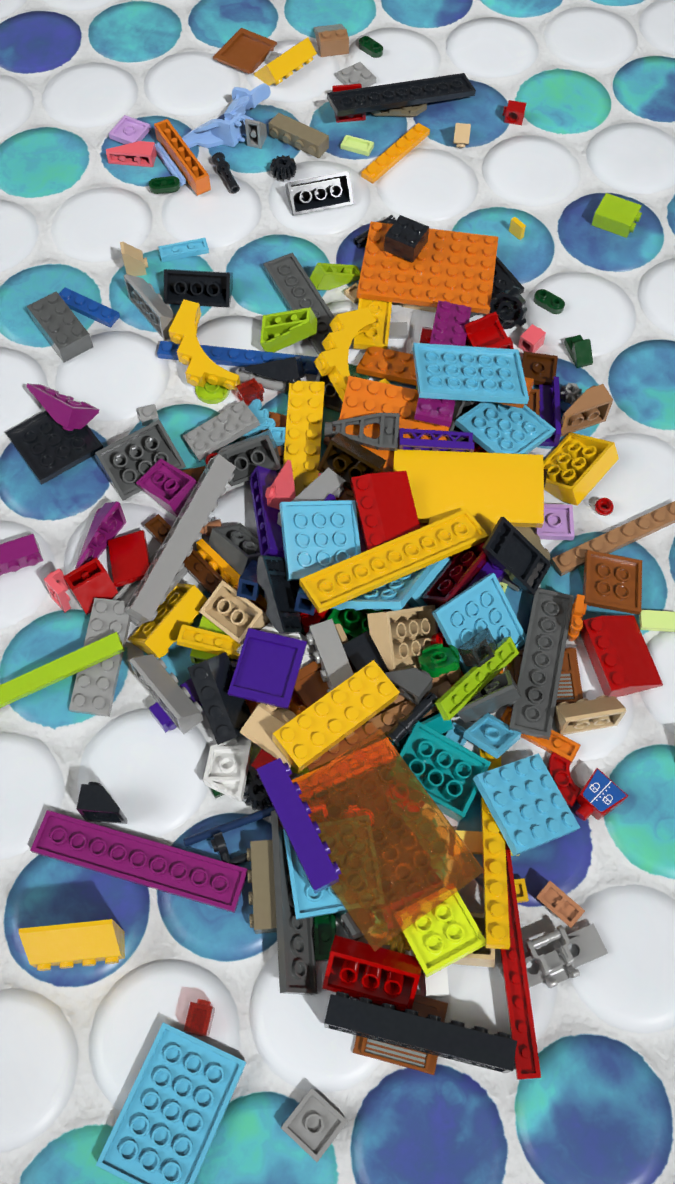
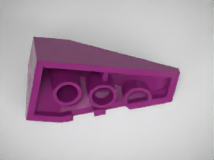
M27 383L26 387L55 422L62 425L65 430L82 429L99 413L100 409L82 401L79 403L73 401V397L59 394V391L41 384Z
M119 502L105 503L102 508L97 510L77 561L76 569L96 557L99 558L107 548L108 540L114 539L126 524V519Z

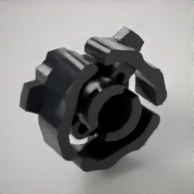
M513 286L511 291H501L491 300L489 306L490 314L493 312L500 314L498 318L501 324L504 323L503 320L514 321L512 323L506 322L503 325L504 329L513 328L517 324L521 327L527 322L525 319L527 308L523 307L526 301L520 295V288ZM500 297H503V298H501V300L499 301L498 306H496L497 300H498Z

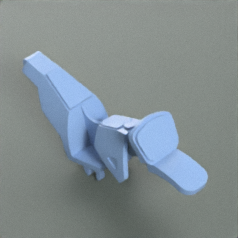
M266 83L257 86L251 91L246 88L234 87L232 90L233 101L224 113V120L211 119L181 138L189 148L196 145L205 148L219 145L235 147L239 141L244 142L245 138L243 136H246L245 119L253 120V118L244 114L246 110L255 108L260 102L270 96V87Z

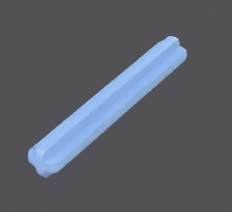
M159 142L155 144L156 153L171 174L179 179L180 186L186 184L185 176L162 144Z

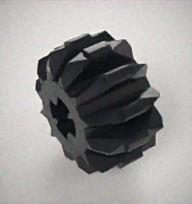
M282 155L272 159L270 171L273 178H277L278 181L280 179L284 181L285 179L290 180L291 177L295 176L297 168L294 158H290L289 155L286 157Z
M255 775V781L248 778L249 785H245L246 792H244L243 796L246 799V806L252 804V810H256L258 806L263 810L265 804L271 807L272 803L259 776ZM258 790H259L260 792L263 791L264 794H263V795H260L259 793L256 794V791H258Z

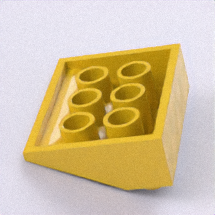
M570 432L543 461L544 469H548L544 490L563 502L578 506L619 459L615 443Z
M113 919L19 929V936L29 964L37 968V971L51 970V966L59 965L61 969L73 968L74 964L82 963V966H95L98 961H105V964L119 963V959H125V931Z

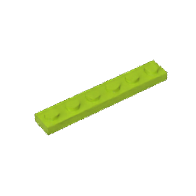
M511 636L504 637L435 702L443 720L453 718L519 654Z

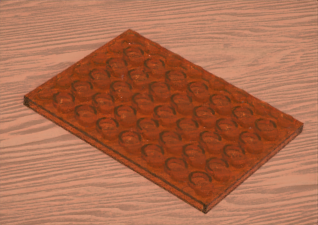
M381 728L298 783L302 792L299 794L302 802H307L311 813L308 814L311 822H317L321 831L318 836L321 842L326 841L331 851V854L328 856L332 863L336 861L341 871V874L338 875L339 882L330 887L374 952L484 873V869Z

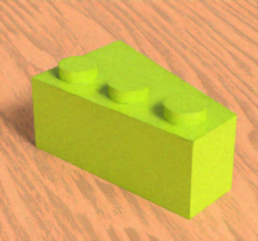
M311 307L263 315L260 344L265 352L279 351L317 333V318Z

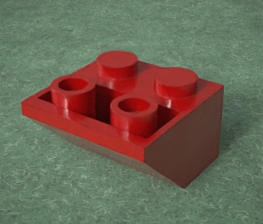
M97 557L63 576L68 588L86 615L92 611L94 598L112 600L119 593Z

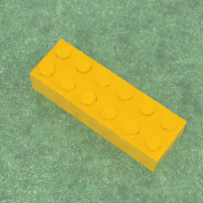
M373 660L275 731L272 735V740L295 771L299 773L397 700L400 692Z

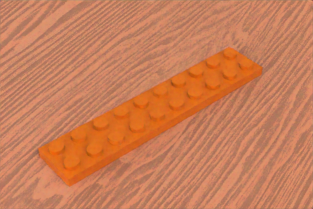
M375 346L368 347L356 367V371L359 374L417 386L413 354ZM525 377L529 395L534 385V379ZM499 403L518 408H523L524 404Z

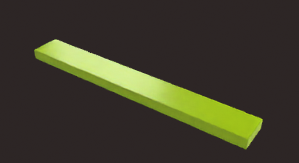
M115 632L1 684L0 708L124 652L125 649L119 634Z

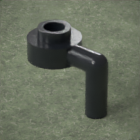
M222 832L214 834V839L211 840L214 852L219 851L223 862L233 865L247 862V852L230 858Z

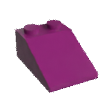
M160 459L136 484L165 510L178 517L197 481L165 460Z

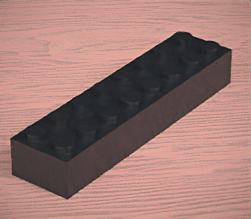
M336 991V995H330L324 1028L502 1073L513 1071L517 1040L511 1039L512 1035L497 1032V1034L493 1035L489 1034L486 1028L474 1026V1028L469 1029L464 1027L465 1023L451 1020V1022L445 1023L441 1022V1017L430 1014L426 1018L418 1016V1011L405 1009L403 1012L395 1010L396 1006L382 1003L381 1006L373 1005V1000L359 997L358 1001L349 999V994Z

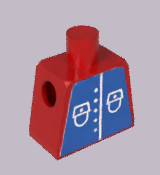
M597 768L576 799L581 806L575 813L583 821L590 815L600 820L621 805L628 795Z

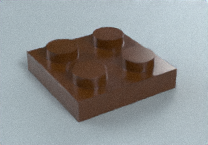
M524 351L522 358L524 377L534 379V385H551L553 377H556L558 356Z

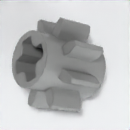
M568 383L566 387H561L560 398H563L564 402L573 404L581 396L582 389H579L577 384Z

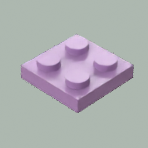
M124 115L110 131L109 138L123 144L142 141L151 130V126L148 123Z
M544 504V524L542 528H535L539 538L546 540H574L573 505Z

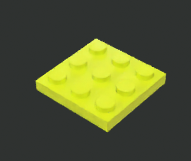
M453 883L394 914L426 978L486 945L484 936Z

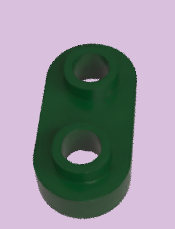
M363 36L359 39L360 50L373 58H379L383 55V46L369 36Z
M175 176L153 178L149 181V189L154 194L176 192L180 189V181Z
M545 289L535 292L534 303L552 314L563 312L565 306L563 299Z

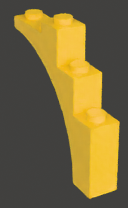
M183 299L168 332L171 342L180 344L177 350L179 362L189 365L185 372L187 383L193 386L204 387L205 383L208 382L211 385H219L229 390L239 391L241 386L240 376L214 363L199 344L197 328L201 317L200 304Z
M368 307L337 314L329 324L333 332L329 333L322 341L326 351L321 352L314 361L321 376L328 375L342 402L348 377L350 376L348 354L351 342L356 336L367 332L376 322Z

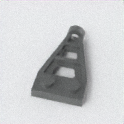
M376 413L325 422L324 436L334 437L339 432L360 445L377 450L397 451L400 413ZM379 424L380 436L377 439L365 436L364 427L366 425ZM359 425V435L347 434L345 432L346 426Z

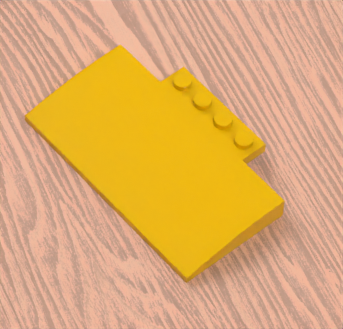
M403 449L394 451L393 472H407L419 523L432 524L467 509L488 534V537L500 517H505L514 527L542 528L544 524L543 455Z

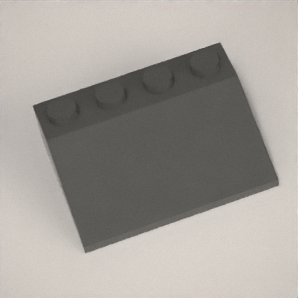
M159 419L95 452L94 455L122 501L142 491L136 482L160 459L165 460L179 470L186 467Z

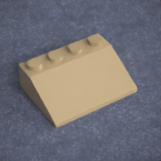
M435 605L403 608L398 611L389 610L367 614L370 636L389 672L420 668L419 655H422L423 649L431 646V637L438 633V625L432 615V612L436 610Z

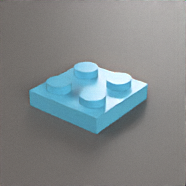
M487 713L464 732L463 738L498 759L520 739L521 733L508 730L509 725Z

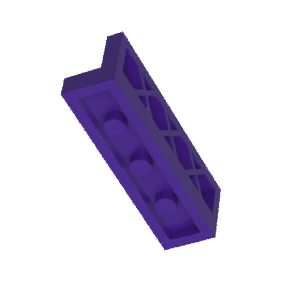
M553 377L551 385H539L538 387L540 389L539 416L556 429L554 435L541 443L540 446L557 447L561 437L559 377Z
M400 428L398 449L473 452V433ZM403 434H411L414 439L403 438ZM424 435H429L433 440L420 438ZM442 436H446V437H448L451 441H444V440H439V439H440ZM460 437L468 438V442H460L457 440Z

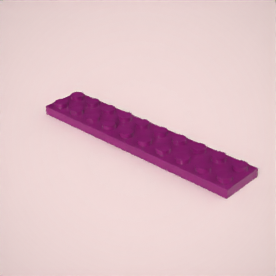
M438 300L429 344L465 346L467 333L465 332L464 325L469 323L471 307ZM418 397L414 419L450 427L455 400Z
M49 810L46 811L30 850L32 853L232 913L236 911L248 874V869Z

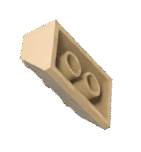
M223 580L199 611L240 645L244 643L248 628L261 630L270 622L265 611L249 599L238 597L237 590Z
M603 695L594 700L580 699L576 703L571 704L568 702L559 703L555 706L553 718L557 732L561 735L617 726L625 715L626 708L615 696L608 697Z
M260 703L246 721L240 733L276 759L281 758L283 763L287 762L289 767H292L273 742L272 735L297 715L288 709Z

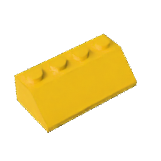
M307 37L253 74L269 86L274 83L278 85L283 81L282 78L284 76L285 78L291 76L294 69L296 71L301 69L304 62L308 64L314 60L312 57L317 53Z
M178 583L167 595L163 604H159L156 610L158 614L155 619L144 624L142 623L128 638V641L146 654H153L155 658L165 656L169 651L168 648L177 641L182 624L191 626L193 619L200 614L201 607L208 599L195 585Z

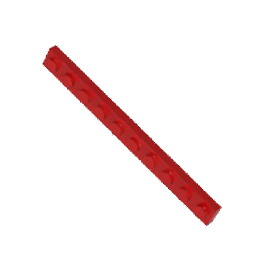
M505 842L510 948L500 949L512 1035L511 1039L517 1040L514 1059L517 1080L541 1078L511 853L509 846Z

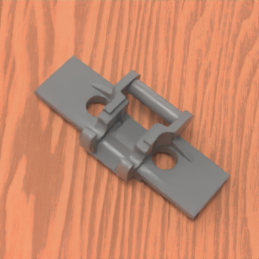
M594 924L570 934H566L564 928L560 925L552 932L533 940H525L524 943L528 952L524 953L526 965L532 961L539 968L538 973L534 975L527 971L529 988L544 981L549 988L555 987L564 980L580 976L579 970L575 969L578 966L608 954ZM559 939L561 947L545 955L539 956L537 954L536 948ZM569 944H573L578 948V955L576 957H573L569 951ZM500 963L497 966L504 979L502 963Z

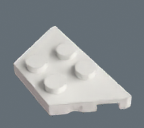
M242 737L237 740L236 738L219 745H212L203 778L204 784L242 802L254 742L246 737Z

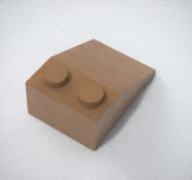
M342 24L314 27L321 57L349 54V37L346 28Z
M604 384L587 389L563 414L561 437L570 432L573 433L606 421L613 398Z

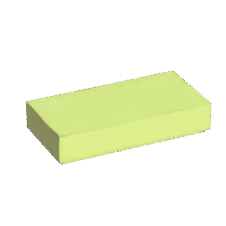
M345 135L341 143V149L369 156L374 148V142L350 135Z
M641 610L639 614L640 630L675 632V612Z

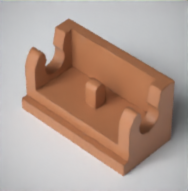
M551 881L547 883L536 897L570 928L574 926L585 912L583 908Z

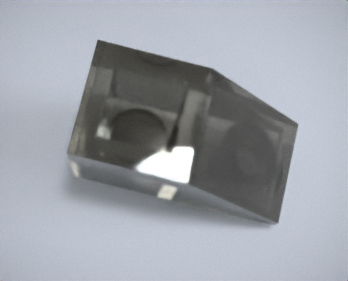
M485 628L460 646L458 651L466 666L481 667L494 657L497 644L489 628Z

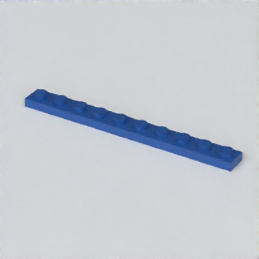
M160 341L157 352L158 358L179 360L177 350L180 344ZM200 345L206 355L218 365L246 367L301 356L304 374L317 375L319 371L314 363L317 357Z

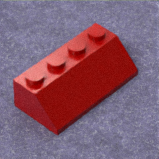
M335 935L322 989L347 993L350 997L358 999L359 997L373 1000L372 1003L382 1005V1003L396 1006L395 1009L401 1011L405 1009L412 1010L421 974V966L414 956Z

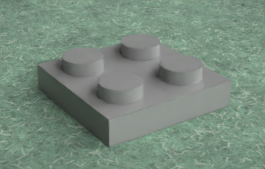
M361 62L336 72L337 79L343 85L362 84V88L376 83V77Z
M311 1088L282 1125L281 1129L318 1162L348 1121Z

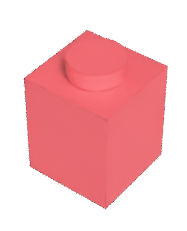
M532 324L520 336L518 348L525 352L535 353L543 345L546 332Z

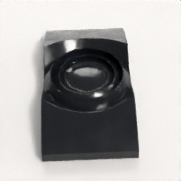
M500 517L482 547L484 553L493 564L503 569L513 583L531 595L535 594L552 564L505 517Z
M259 556L257 583L264 590V597L267 602V617L280 634L304 633L305 630L300 612L294 611L296 598L291 581H287L284 557Z

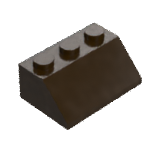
M338 432L330 440L317 470L323 473L329 467L345 480V487L352 491V477L380 473L386 460Z

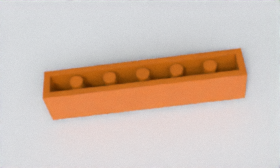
M165 119L155 123L156 139L162 144L183 173L196 195L210 191L211 186L208 173L170 121Z

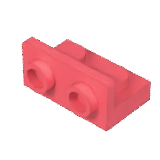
M59 568L49 573L44 578V582L54 602L64 612H67L71 609L69 604L70 598L65 592L69 588L63 578V572Z

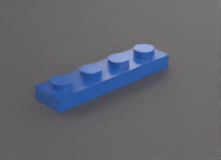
M66 287L59 293L71 310L110 328L120 317L119 312Z

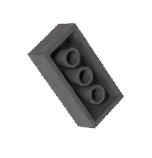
M57 291L27 306L32 321L63 362L93 348L90 334Z

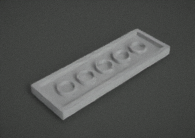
M94 598L84 646L117 632L125 649L131 616L124 612L129 602ZM124 652L77 673L69 706L70 712L110 717Z

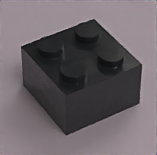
M400 215L385 235L384 251L414 262L428 242L429 226Z

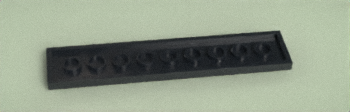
M465 73L330 92L327 93V99L336 116L343 117L345 115L441 102L463 97L467 98L475 96L476 90Z

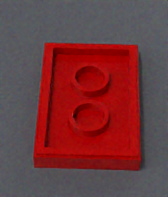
M144 530L108 540L115 587L142 580L150 566Z

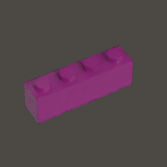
M34 534L0 544V576L9 572H16L27 566H34L43 561L39 544Z

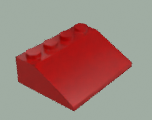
M406 471L370 473L351 478V488L356 502L366 551L420 529Z
M634 615L598 616L583 620L580 635L604 695L617 698L663 686Z

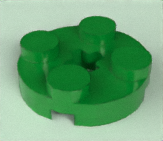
M443 644L428 646L422 650V655L418 657L420 668L429 673L432 678L456 671L460 667L459 651L453 645H449V647H443Z

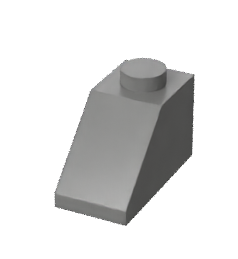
M245 119L247 146L262 149L267 138L266 124Z

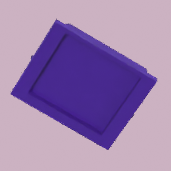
M248 628L228 695L288 709L307 641Z

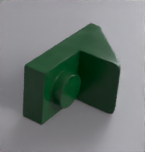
M581 335L565 338L564 344L576 368L593 365L590 339L583 340Z

